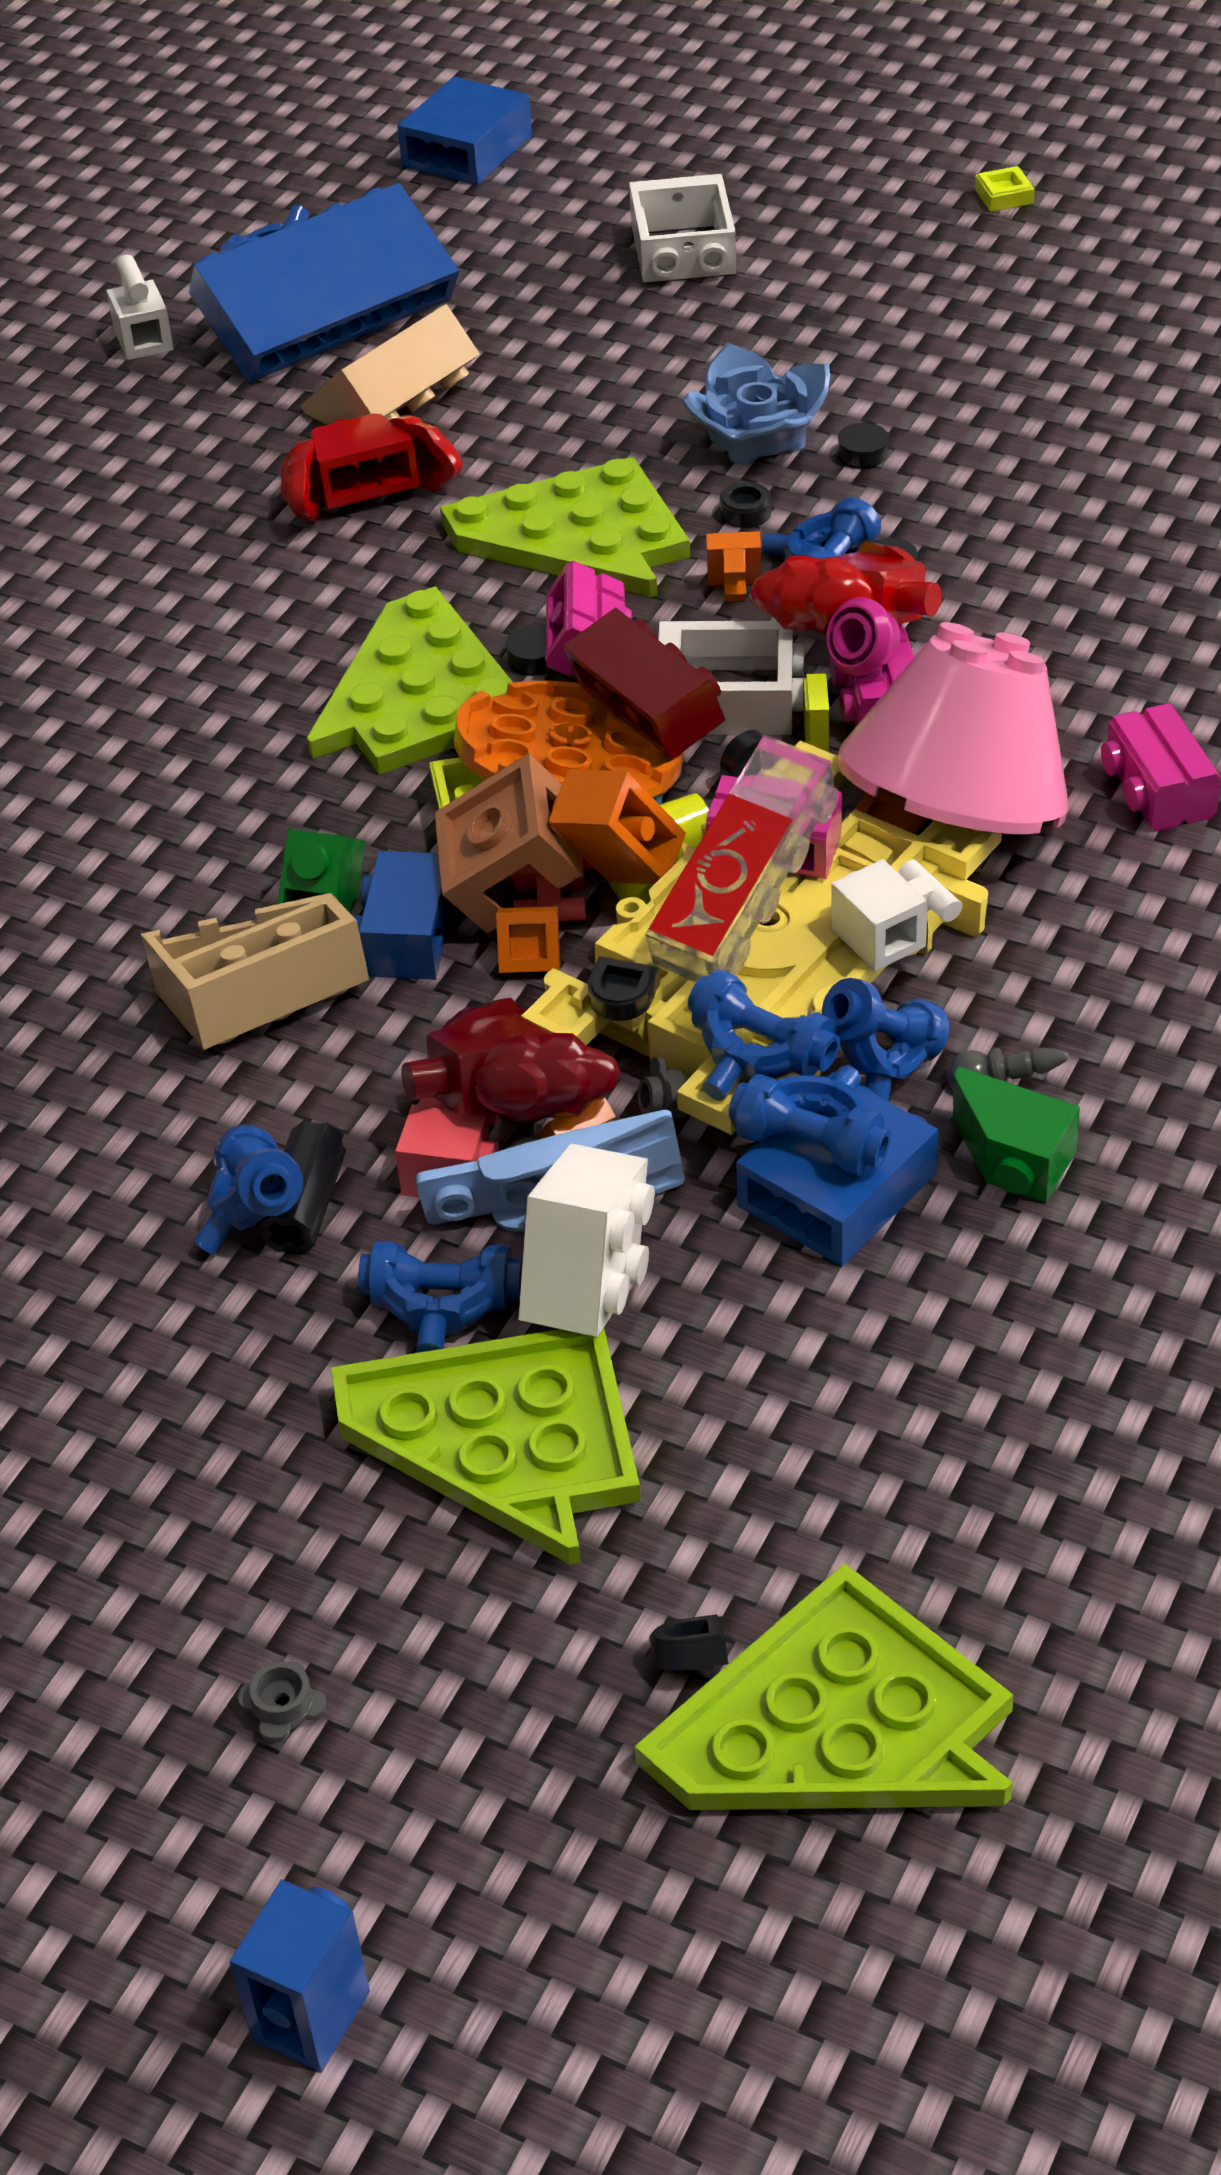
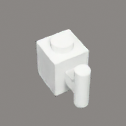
M122 255L118 258L116 266L121 275L123 286L106 291L114 332L126 359L132 360L174 350L167 308L153 279L144 281L135 259L131 255Z
M881 859L831 883V929L874 971L926 947L927 911L932 909L945 922L954 920L962 911V903L916 860L905 862L899 869V872H897L884 859Z

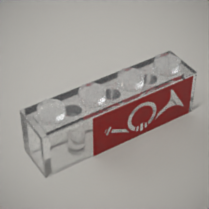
M767 735L762 737L645 933L653 964L694 982L702 976H709L717 969H722L732 974L740 972L748 958L751 948L750 938L760 922L767 923L776 911L780 899L779 888L789 872L796 873L803 865L809 850V837L818 822L826 823L834 811L838 799V789L834 788L830 760Z

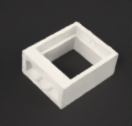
M722 174L629 182L631 225L643 283L736 274V232ZM675 193H681L683 195L682 198L678 200L673 199L672 197ZM714 226V230L649 236V232ZM686 242L693 243L692 246H683Z
M660 621L658 640L664 645L669 642L675 644L683 653L688 663L696 669L703 666L707 670H778V682H717L721 689V695L717 699L726 721L707 735H739L748 730H757L763 735H792V712H803V678L793 677H804V643H793V630L784 629L777 621Z

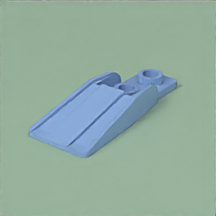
M660 1110L577 1129L478 1157V1161L420 1172L416 1175V1186L426 1221L434 1225L492 1213L497 1225L510 1232H525L527 1196L571 1143L647 1158L646 1184L654 1186L655 1194L678 1187L685 1181L672 1113L669 1110Z

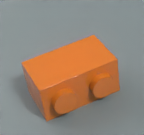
M568 769L559 794L554 801L553 810L548 821L608 882L654 885L675 865L686 832L628 771Z

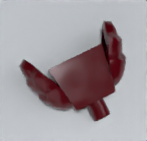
M503 998L488 1002L479 1008L467 1007L460 1010L440 1030L430 1032L426 1038L428 1058L405 1062L402 1065L401 1077L404 1091L410 1101L436 1097L463 1116L495 1113L503 1118L521 1123H536L544 1118L563 1119L579 1117L591 1104L603 1099L613 1091L618 1082L620 1069L616 1060L603 1051L586 1046L573 1033L548 1032L522 1016L528 1009L520 1008L512 998Z

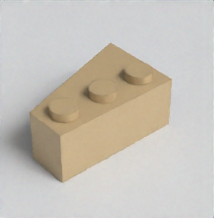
M331 893L255 909L256 920L219 927L216 917L198 921L200 932L163 940L160 930L141 934L156 993L203 1050L214 1045L231 1042L240 1034L271 1021L283 1020L299 1009L325 998L337 997L345 993L349 988L369 980L357 920Z

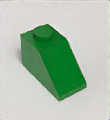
M958 1067L954 1074L953 1121L985 1182L1000 1187L1009 1193L1023 1195L1047 1203L1077 1152L1080 1106Z

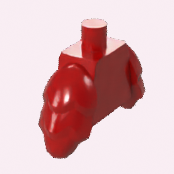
M373 413L349 420L337 419L329 425L316 427L311 430L312 438L296 443L287 453L281 468L280 494L295 515L299 516L302 520L316 522L323 506V500L328 510L420 486L428 490L438 491L448 481L460 475L463 463L452 442L437 427L424 423L422 419L408 415L388 420L382 414Z
M863 541L857 552L819 559L805 555L789 556L778 568L768 571L757 578L750 592L755 606L763 613L773 617L784 629L800 632L815 630L821 634L827 633L829 622L835 611L844 602L853 598L863 597L878 602L896 620L897 624L919 620L922 615L934 616L939 610L942 599L940 586L937 583L925 582L926 568L922 562H917L900 547L884 546Z

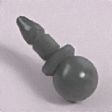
M999 1047L991 1049L988 1055L975 1050L965 1051L955 1056L950 1062L947 1069V1082L953 1092L954 1074L958 1067H962L1009 1083V1078L1015 1080L1032 1076L1035 1072L1038 1074L1047 1073L1068 1060L1069 1054L1062 1049L1037 1048L1031 1053L1024 1051L1007 1055L1004 1058Z

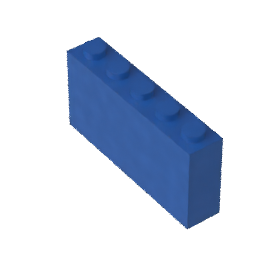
M399 182L384 189L374 188L365 193L361 198L344 205H331L321 214L304 221H291L283 226L281 230L264 237H251L240 246L221 254L211 253L204 256L193 266L189 294L247 382L250 383L451 299L459 269Z

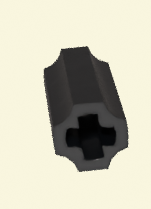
M304 1120L291 1129L284 1152H287L299 1165L303 1175L302 1193L298 1202L289 1211L277 1216H265L258 1223L263 1233L261 1241L277 1252L289 1251L302 1255L315 1246L347 1151L342 1143L344 1134L328 1122L312 1123Z

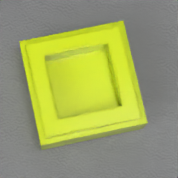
M1018 166L975 175V191L990 212L1034 204L1035 189Z
M826 673L806 674V678H804L805 743L829 752V702Z

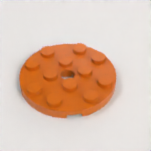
M562 681L508 683L506 694L490 697V694L483 690L474 694L461 705L456 716L454 732L456 752L466 768L474 771L486 780L528 753L561 784L568 769L628 771L652 797L667 792L681 774L684 752L673 760L669 759L584 690L579 683Z

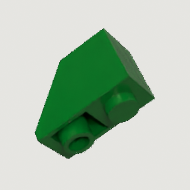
M288 828L277 904L331 893L351 914L358 900L366 841L346 836Z

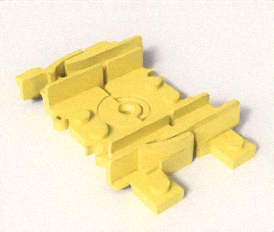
M799 741L763 777L764 781L805 787L817 786L838 791L848 781L838 768L836 755L802 741ZM855 809L842 822L841 838L836 853L833 855L828 878L822 879L763 870L713 956L648 929L696 848L684 843L682 844V858L648 890L649 903L646 905L643 900L636 897H628L619 901L616 905L617 924H614L595 943V964L600 956L659 967L660 985L649 1009L641 1016L627 1021L604 1019L597 1015L590 1006L587 983L552 968L544 977L546 992L522 1016L550 1033H573L585 1045L600 1033L649 1056L650 1062L653 1057H662L665 1060L666 1069H682L688 1078L677 1091L678 1110L732 1135L735 1132V1121L729 1118L730 1102L738 1085L742 1082L748 1084L749 1081L739 1078L724 1100L712 1098L703 1089V1083L714 1070L716 1064L713 1062L712 1055L705 1045L702 1030L694 1027L692 1012L688 1009V998L696 981L702 976H709L717 969H722L735 974L745 984L747 988L746 994L754 1005L782 1018L807 1016L809 1012L822 1014L824 998L830 988L838 981L851 977L867 981L871 984L886 968L885 966L874 971L831 929V883L881 859H884L897 872H899V869L905 862L916 860L962 903L961 913L950 922L943 921L932 909L927 911L926 947L908 956L915 955L917 952L926 955L932 949L933 933L941 924H945L972 937H978L984 930L988 891L985 887L966 879L1000 844L1002 833L974 830L933 820L918 836ZM706 824L701 826L702 838L706 833ZM697 860V863L701 865H704L706 867L711 866V864L707 862ZM741 866L740 878L735 884L724 888L714 887L709 884L704 874L697 873V876L702 886L709 891L727 893L740 887L746 879L748 870L746 867ZM697 867V868H696V870H698V871H702V872H705V871H706L705 869L700 868V867ZM695 883L696 902L693 911L687 918L673 924L672 927L724 923V920L712 917L703 909L702 891ZM763 923H773L774 925L764 926V925H761V924H763ZM744 1028L734 1029L736 1035L747 1044L751 1043L766 1047L773 1043V1041ZM818 1070L813 1076H821V1071ZM790 1073V1074H787V1075H785V1076L778 1077V1078H774V1079L779 1080V1079H783V1078H787V1077L800 1076V1075L795 1074V1073Z

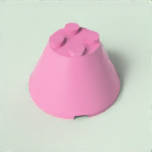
M940 623L937 634L928 640L843 741L837 756L839 770L849 781L863 791L875 797L878 796L879 788H884L894 794L907 798L904 810L959 827L1005 834L1040 833L1042 824L1046 821L1054 820L1053 826L1056 828L1062 826L1069 809L1045 661L1037 655L1028 653L1030 641L1010 633H996L995 639L992 640L974 636L973 630L960 624Z

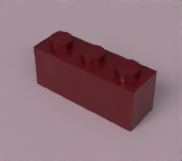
M616 607L562 646L580 686L671 760L726 721L717 699L721 695V689L713 675L703 666H700L698 669L694 668L688 663L683 653L675 644L669 642L664 645L656 638L654 632L642 619L634 622Z

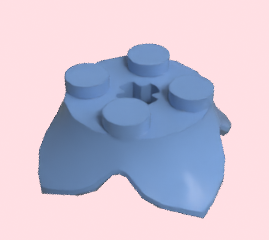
M727 342L708 366L705 375V395L697 391L689 392L683 398V405L691 415L703 423L708 431L710 440L722 450L728 451L729 459L736 464H750L761 456L776 455L781 452H796L805 447L807 428L828 394L830 382L829 364L804 363L796 365L789 371L786 370L782 377H778L774 374L767 361L760 355Z

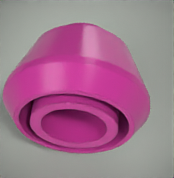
M863 597L850 599L835 611L829 622L826 637L827 649L831 660L839 670L852 676L868 675L889 663L899 649L901 638L896 620L878 602Z

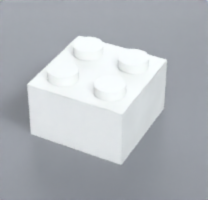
M571 1143L527 1196L519 1320L597 1337L613 1314L620 1315L622 1313L629 1290L633 1285L640 1286L642 1284L649 1261L648 1246L640 1245L642 1225H646L649 1221L655 1195L654 1186L646 1184L647 1158Z

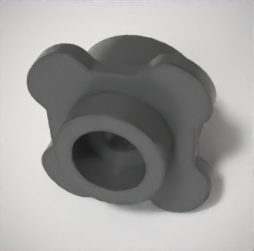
M653 1057L650 1062L649 1077H642L638 1085V1103L641 1112L647 1114L660 1110H669L672 1113L673 1120L685 1119L687 1113L678 1110L677 1091L688 1080L685 1072L682 1069H666V1063L662 1057Z
M278 1661L265 1665L255 1673L250 1683L241 1688L238 1694L241 1710L253 1713L260 1723L259 1731L261 1737L270 1742L285 1740L289 1736L291 1729L296 1728L305 1720L321 1718L327 1709L325 1694L310 1687L304 1667L293 1661ZM289 1699L286 1705L279 1706L276 1704L279 1700Z

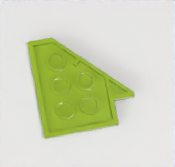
M634 457L613 459L603 465L576 472H563L556 477L529 484H516L506 490L479 497H466L459 502L440 506L441 523L455 548L460 553L558 576L566 563L574 560L594 569L596 576L603 573L624 582L625 592L646 597L657 596V578L650 568L690 558L689 538Z
M436 586L412 592L406 597L388 602L307 736L309 754L312 759L357 744L379 775L455 748L456 716L461 705L468 698L482 690L490 694V697L506 694L507 684L513 682Z

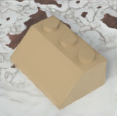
M445 304L340 370L300 407L306 415L326 425L331 424L337 419L349 420L373 413L382 414L388 420L400 417L397 411L407 406L410 412L413 413L432 400L435 394L431 389L441 384L446 391L467 377L469 372L465 366L480 353L448 305Z

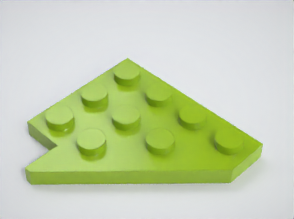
M604 1328L597 1337L556 1329L331 1367L342 1439L570 1565L581 1563L579 1543L572 1513L641 1502L640 1483Z
M844 1563L635 1745V1762L689 1810L1005 1806L1012 1799L1013 1782L972 1749L1012 1712L1014 1694Z

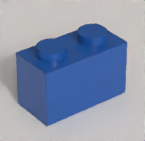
M378 851L373 875H365L362 882L361 899L364 910L363 915L354 916L357 920L369 977L436 980L453 906L442 895L438 853Z
M281 1879L230 1959V1964L251 2040L322 2073L370 1992L353 1910H350L349 1906L339 1896L327 1889L311 1887L307 1891Z

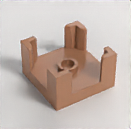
M529 753L435 812L442 895L486 933L497 928L496 911L497 908L501 907L486 895L484 891L527 864H531L557 888H562L583 876L579 853L556 833L548 823L550 818L549 811L552 812L554 801L559 794L562 784Z

